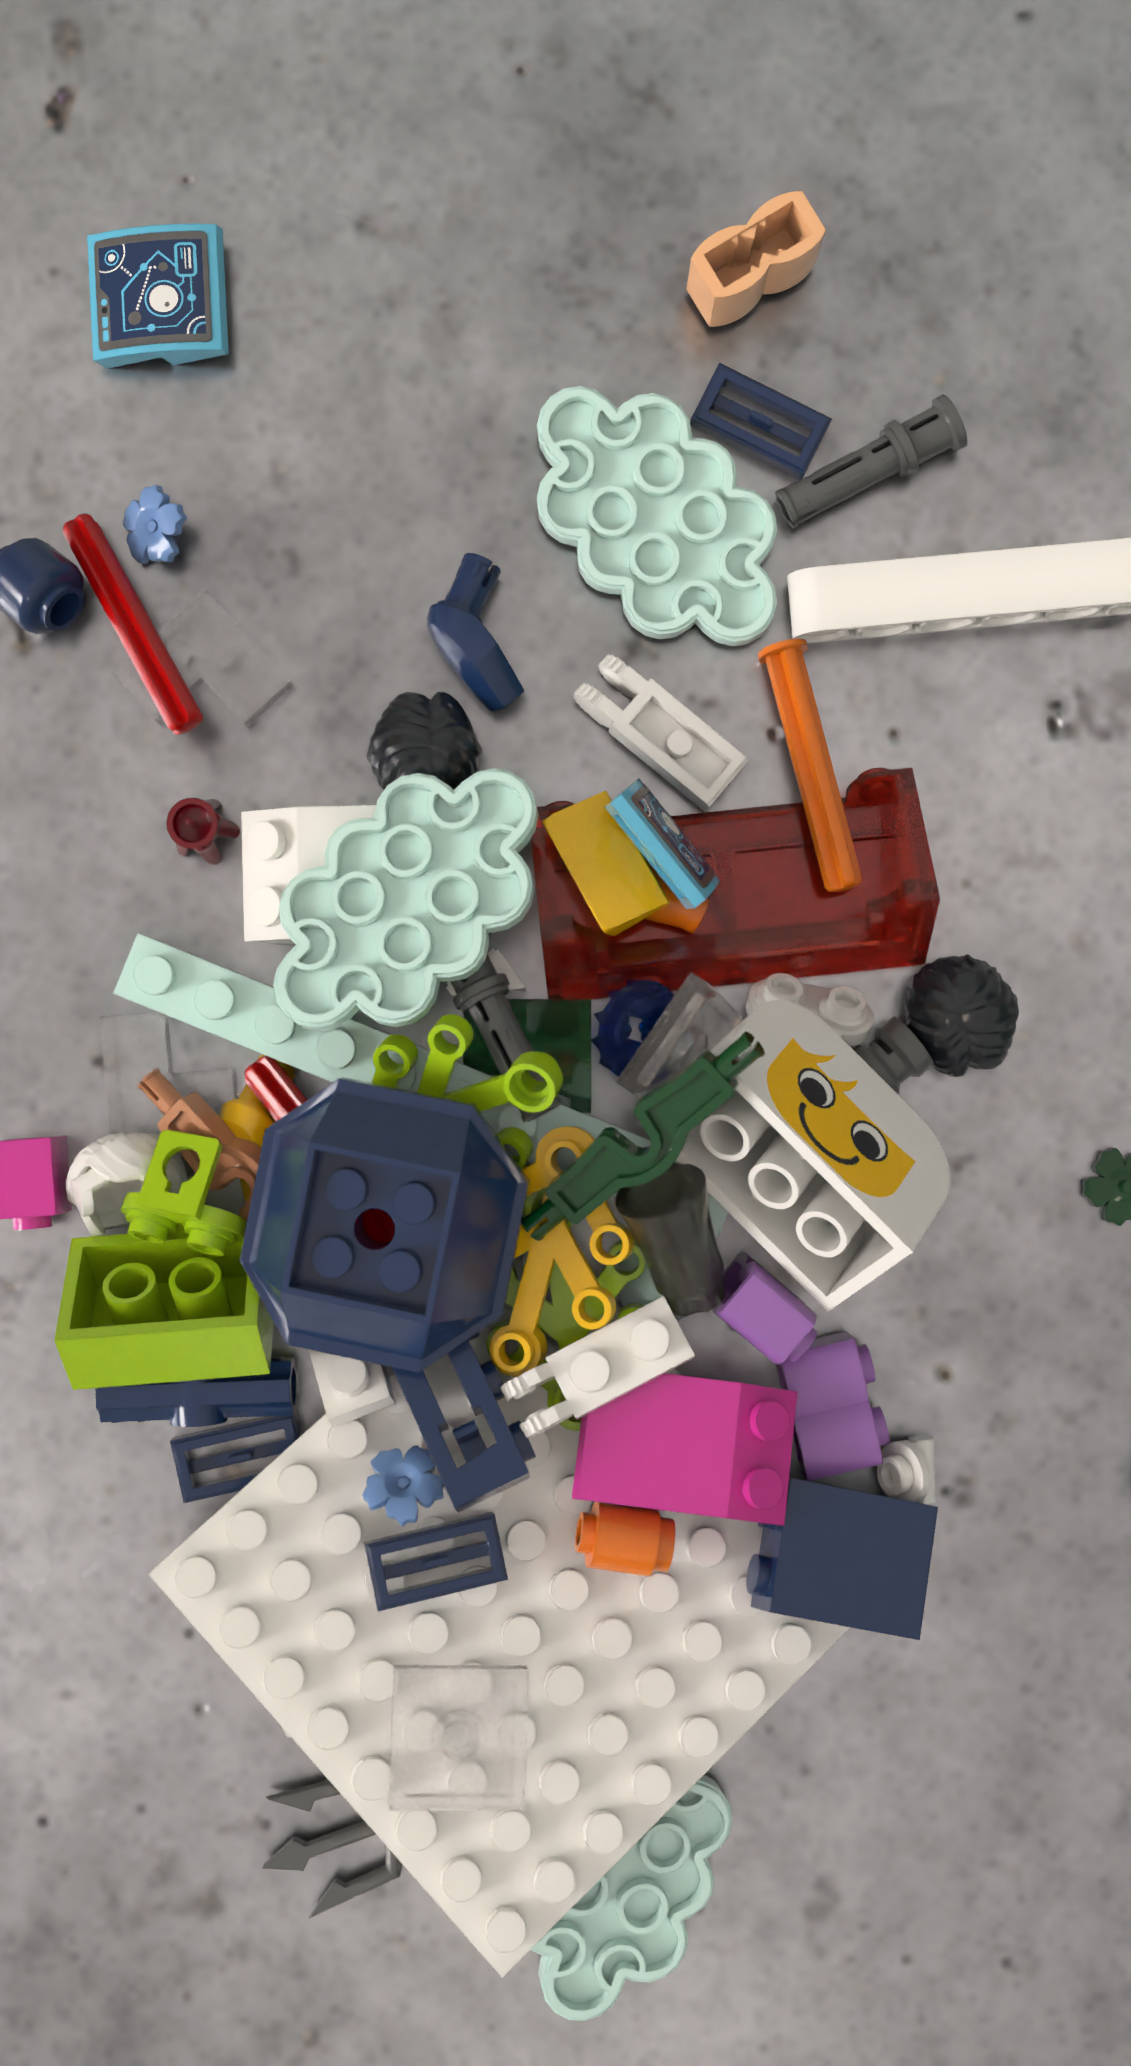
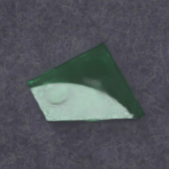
M507 999L527 1039L531 1043L533 1051L547 1053L559 1064L563 1074V1084L558 1094L570 1099L571 1109L581 1113H591V1000ZM464 1014V1019L471 1025L474 1036L472 1043L463 1054V1064L488 1075H501L471 1014Z

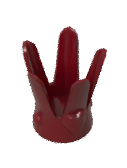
M186 798L177 802L171 808L166 821L167 831L171 839L176 843L180 855L186 856L188 849H194L209 864L218 865L221 862L222 856L214 840L216 837L237 838L240 829L236 823L220 817L219 813L214 811L219 808V801L216 799Z

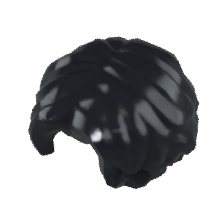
M405 692L396 696L389 703L388 708L382 713L381 719L376 723L367 752V760L371 764L373 774L377 777L379 786L383 789L401 776L421 773L437 777L454 790L465 779L478 772L482 747L464 709L450 694L437 692L429 699L422 694Z
M969 954L960 957H941L932 963L922 966L918 974L914 975L912 983L906 988L904 993V1014L906 1026L930 1054L934 1062V1069L950 1077L963 1076L969 1067L985 1070L997 1068L1008 1055V1049L1013 1043L1016 1021L1019 1016L1018 999L1012 992L1010 985L1003 980L996 967H991L986 961L974 959Z

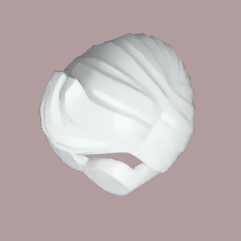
M138 1131L109 1134L97 1139L96 1143H91L83 1148L74 1158L65 1181L68 1201L79 1209L91 1236L104 1235L106 1230L124 1226L129 1227L130 1223L125 1219L126 1215L121 1212V1207L126 1193L141 1191L159 1134ZM177 1152L170 1158L166 1167L167 1178L172 1183L170 1192L176 1194L179 1193L181 1184L188 1181L180 1152Z

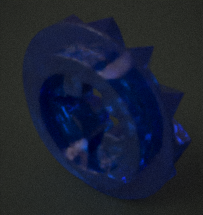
M628 979L626 986L622 989L607 991L609 1002L603 1011L594 1013L599 1022L598 1034L590 1041L600 1051L599 1064L609 1069L619 1078L629 1081H642L660 1073L675 1056L682 1039L683 1015L676 996L663 984L652 980ZM629 1016L643 1020L638 1028L642 1034L640 1038L644 1044L628 1038L632 1032Z

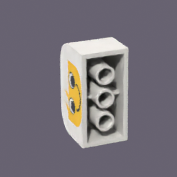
M772 1000L758 1006L710 1050L717 1057L740 1038L742 1033L747 1031L755 1037L749 1048L759 1041L764 1048L765 1055L759 1057L735 1077L738 1081V1086L733 1096L690 1131L688 1139L676 1160L829 1312L915 1250L949 1195L951 1186L950 1167L942 1145L927 1123L823 1019L796 1003ZM749 1048L742 1052L738 1057L745 1053Z

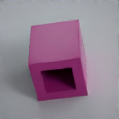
M67 1135L0 1140V1219L12 1218L13 1230L52 1227V1215L72 1211L71 1202L67 1198L65 1183L69 1172Z

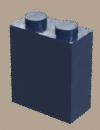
M789 1478L785 1525L758 1523V1526L763 1528L759 1554L752 1556L746 1578L747 1591L749 1594H752L750 1607L770 1613L920 1640L938 1507Z

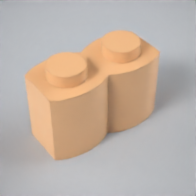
M803 191L788 192L770 199L755 211L747 225H735L724 228L708 237L696 249L690 261L686 290L709 327L726 325L742 318L755 307L763 294L785 291L798 284L810 273L817 261L826 229Z

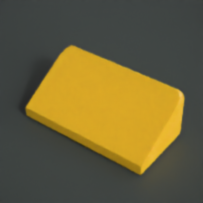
M605 790L553 813L542 820L600 928L605 934L616 936L670 904L645 857L605 809V806L612 801L609 793Z

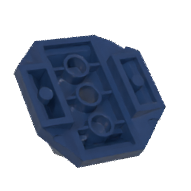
M346 1077L338 1078L265 1129L240 1262L286 1345L420 1373L502 1316L505 1309L530 1180L515 1159L511 1157L475 1104ZM368 1209H381L391 1216L395 1225V1234L392 1241L385 1243L377 1242L366 1234L363 1227V1218Z

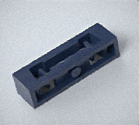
M479 1332L451 1350L447 1355L475 1416L483 1413L496 1443L488 1449L486 1448L474 1420L452 1430L466 1461L458 1469L441 1434L448 1430L449 1427L424 1371L417 1373L392 1367L448 1495L458 1513L529 1479L530 1473L525 1462L536 1457L529 1439L526 1438L524 1432L519 1427L521 1424L520 1420L507 1425L497 1401L505 1398L500 1388L503 1386V1383L492 1360L480 1365L469 1341L479 1337Z

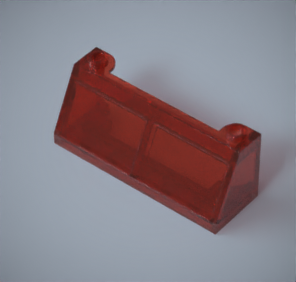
M882 767L872 768L861 773L847 787L845 798H841L862 881L856 887L841 892H831L824 887L803 802L671 816L720 879L717 887L707 898L709 899L708 907L693 934L681 928L646 919L639 921L616 936L605 934L542 820L553 813L575 803L556 801L546 806L537 807L539 816L536 831L531 837L549 1004L753 983L767 979L770 975L776 973H785L795 978L925 965L939 907L940 895L913 768L892 770Z

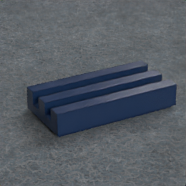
M719 362L691 417L690 426L801 480L832 418ZM722 386L811 430L809 437L800 435L774 422L773 419L720 395L719 392ZM713 409L799 452V457L710 413V410Z
M297 1409L294 1415L264 1416L176 1436L170 1440L183 1503L240 1491L263 1469L197 1484L194 1483L193 1473L281 1454L302 1435L298 1425L300 1420ZM284 1429L286 1438L189 1459L187 1452L188 1450Z
M493 1512L364 1542L378 1612L508 1580L495 1513ZM479 1531H484L485 1541L382 1565L381 1555ZM489 1555L491 1567L389 1592L387 1590L386 1580L483 1556Z

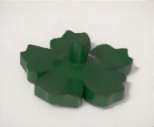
M1113 1147L1099 1153L1098 1160L1094 1162L1092 1168L1101 1177L1091 1176L1085 1178L1082 1181V1195L1088 1198L1094 1207H1102L1104 1205L1103 1218L1106 1222H1113L1117 1226H1122L1126 1220H1131V1153H1128L1123 1159L1120 1151Z

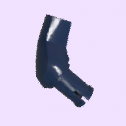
M466 553L462 558L456 578L445 600L438 601L437 604L430 606L427 616V627L442 656L473 695L487 710L497 711L512 703L525 690L498 643L484 627L480 618L487 598L496 580H498L501 570L497 565H492L491 567L492 561L481 555Z

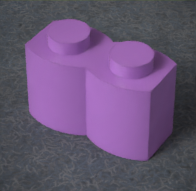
M747 1253L738 1255L706 1294L705 1301L713 1308V1312L774 1364H780L787 1358L792 1362L796 1361L809 1349L818 1332L813 1328L817 1320L816 1313Z
M845 1331L815 1338L809 1349L799 1359L792 1362L787 1358L784 1362L776 1364L781 1389L797 1392L793 1443L800 1470L807 1481L883 1464L880 1446L889 1444L890 1440L881 1407L871 1408L869 1404L866 1384L875 1382V1371L866 1344L857 1346L855 1338Z

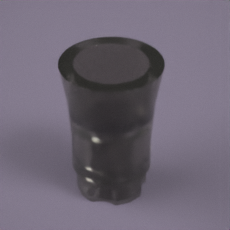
M673 1163L668 1170L648 1183L619 1189L615 1197V1206L636 1240L648 1266L655 1289L665 1297L673 1314L687 1317L698 1312H709L717 1307L725 1298L723 1289L725 1285L723 1277L724 1263L712 1225L706 1177L703 1171L691 1164Z

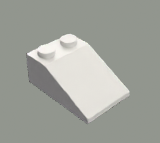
M376 805L288 807L241 812L245 942L295 945L281 925L279 905L282 892L291 879L306 869L325 866L327 843L334 831L350 820L374 818Z

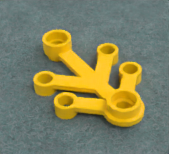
M563 1126L548 1132L537 1146L535 1163L523 1169V1172L530 1180L527 1196L547 1188L552 1179L563 1171L557 1164V1154L563 1147L569 1148L578 1158L591 1144L594 1137L584 1129L575 1126ZM544 1193V1197H543L542 1203H543L545 1200L548 1199V1197L545 1195V1193ZM605 1201L585 1217L593 1230L589 1245L593 1257L598 1262L605 1265H615L630 1256L634 1248V1238L631 1231L625 1225L618 1223L608 1202ZM566 1219L540 1241L530 1236L538 1224L528 1232L525 1231L521 1224L515 1258L529 1251L510 1322L494 1334L490 1343L492 1362L505 1375L518 1377L541 1365L545 1360L548 1348L547 1340L544 1333L538 1327V1322L555 1262L575 1297L572 1304V1314L580 1326L591 1330L599 1329L609 1323L616 1313L614 1296L609 1290L600 1286L566 1223ZM607 1231L616 1233L622 1240V1250L617 1256L606 1253L602 1247V1237ZM588 1296H595L603 1302L605 1312L601 1319H593L585 1312L584 1302ZM509 1339L516 1340L523 1346L524 1358L521 1362H514L507 1356L505 1345Z

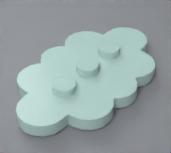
M582 386L564 388L550 396L541 408L537 422L539 448L552 466L540 482L536 497L538 515L541 524L550 536L560 543L577 547L579 572L585 582L596 591L620 594L625 616L631 626L644 636L656 639L673 638L696 624L712 640L728 646L749 644L761 637L771 624L777 605L775 586L768 574L760 566L774 545L777 533L776 517L765 498L754 490L736 487L735 462L728 450L715 441L692 438L689 418L683 408L667 396L655 393L636 395L623 403L619 408H616L609 399L597 390Z
M492 768L474 773L453 790L449 785L432 775L421 773L405 775L396 779L384 789L377 800L374 818L350 820L338 827L328 840L325 852V866L306 869L291 879L282 892L279 905L281 925L289 938L296 944L277 967L273 983L276 1002L285 1016L303 1028L316 1031L337 1028L351 1019L359 1010L382 1025L393 1027L415 1023L430 1011L437 1000L440 982L466 979L477 972L487 957L489 933L510 929L522 921L532 906L535 891L532 874L519 852L527 845L535 833L539 815L534 794L526 782L511 771Z
M703 1775L530 1949L541 1955L538 1975L544 1999L554 2013L568 2020L586 2021L598 2017L614 2005L622 1991L625 1980L649 1983L665 1978L678 1967L686 1954L688 1942L684 1920L704 1908L713 1892L714 1877L707 1858L722 1847L731 1829L732 1813L730 1804L715 1780Z

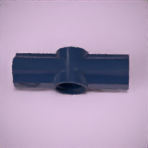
M294 1357L271 1358L270 1374L95 1388L96 1409L100 1415V1422L118 1423L126 1421L170 1420V1425L178 1427L217 1425L228 1421V1418L294 1415L298 1393L297 1370Z

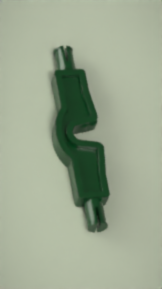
M745 1031L740 1038L717 1057L708 1050L704 1051L678 1074L645 1094L634 1106L633 1113L648 1134L651 1145L640 1147L614 1127L603 1129L573 1163L552 1179L545 1190V1195L548 1199L529 1215L522 1218V1225L525 1231L528 1232L538 1224L530 1236L540 1241L564 1219L567 1218L574 1225L578 1224L622 1187H634L648 1183L668 1170L680 1155L690 1131L733 1096L738 1086V1081L735 1077L759 1057L765 1055L764 1048L760 1042H756L749 1048L755 1037ZM749 1048L745 1053L738 1057L742 1052Z

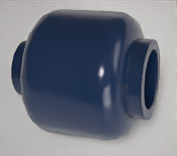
M38 538L20 539L1 548L0 611L22 629L36 635L61 631L69 627L78 618L84 606V577L78 567L49 543Z

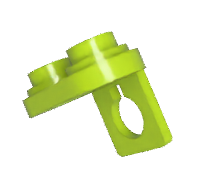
M163 1130L159 1135L141 1191L128 1192L125 1195L121 1212L126 1215L125 1219L130 1223L127 1233L136 1239L158 1245H164L168 1235H174L176 1232L189 1234L186 1242L188 1247L213 1256H224L227 1246H234L235 1242L243 1241L247 1225L246 1220L229 1211L204 1205L222 1152V1143L216 1138ZM193 1150L198 1153L200 1160L196 1174L190 1180L181 1184L178 1194L171 1193L172 1183L168 1180L166 1174V1167L170 1158L179 1151Z

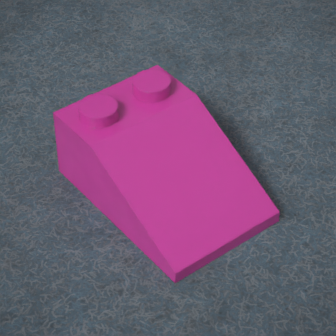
M665 1373L581 1417L572 1499L784 1526L797 1392L746 1383Z

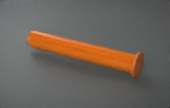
M805 639L784 640L763 648L758 652L757 656L759 662L766 664L824 887L831 892L846 891L861 884L862 876L803 653L808 650V645Z

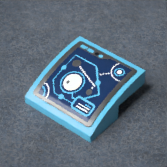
M164 224L125 228L87 236L94 362L107 369L156 358H163L173 365H179L229 354L223 229L217 224Z
M639 778L605 806V809L685 909L696 908L714 891L720 881L715 871Z

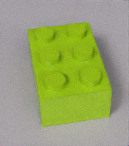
M181 1232L168 1235L164 1245L148 1243L136 1239L129 1234L71 1238L54 1342L72 1389L270 1374L274 1321L240 1262L243 1241L235 1242L234 1246H227L224 1256H213L188 1247L186 1242L189 1234Z

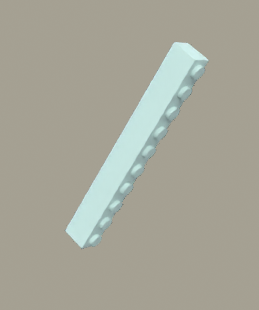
M137 933L113 992L115 995L330 1082L346 1077L372 1083L376 1070L373 1064L374 1051L387 1036L392 1035L352 1018L337 1028L324 1031L303 1028L285 1016L276 1002L273 986ZM415 1044L418 1050V1060L409 1073L399 1080L398 1088L417 1092L430 1050ZM387 1050L389 1057L393 1061L404 1064L402 1057L397 1052ZM456 1061L446 1093L496 1076ZM511 1102L481 1112L496 1133L507 1127L519 1128L526 1132L533 1143V1152L528 1159V1162L533 1164L535 1163L536 1149L541 1139L551 1130L563 1126H575L584 1129L594 1139L603 1129L614 1127L637 1146L648 1147L651 1145L649 1138L565 1104H561L547 1114L525 1123L521 1119L519 1109ZM503 1144L510 1155L519 1156L516 1148ZM566 1147L560 1149L557 1154V1164L562 1170L577 1159L575 1153ZM677 1160L668 1170L654 1180L639 1186L622 1187L612 1195L715 1238L719 1237L728 1211Z

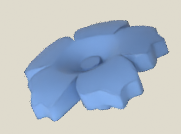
M159 485L145 487L141 492L140 500H132L129 507L125 510L123 526L127 530L132 531L127 535L126 541L132 557L139 563L147 564L149 560L172 563L174 557L179 554L178 546L172 536L181 535L182 525L187 520V516L184 514L181 504H169V495L164 493L162 486Z
M417 1445L413 1446L406 1452L403 1459L401 1450L395 1448L390 1451H380L371 1460V1466L376 1474L367 1478V1487L363 1493V1499L368 1503L370 1510H376L385 1506L387 1517L396 1519L401 1526H404L407 1523L417 1522V1502L423 1507L430 1508L434 1501L444 1498V1483L440 1476L432 1474L436 1468L429 1450L422 1449Z

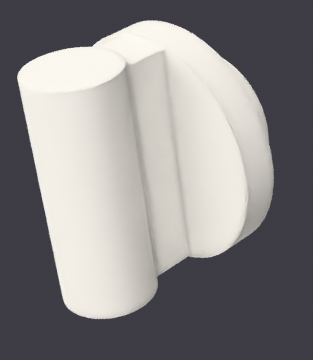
M925 1435L910 1436L908 1440L887 1444L881 1450L883 1464L877 1465V1478L884 1494L887 1497L921 1504L935 1503L934 1437Z

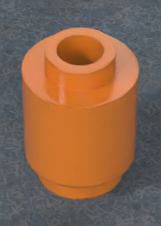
M594 1502L591 1513H580L575 1535V1551L585 1553L587 1568L650 1577L653 1571L667 1572L669 1570L675 1546L674 1519L660 1517V1512L657 1509Z

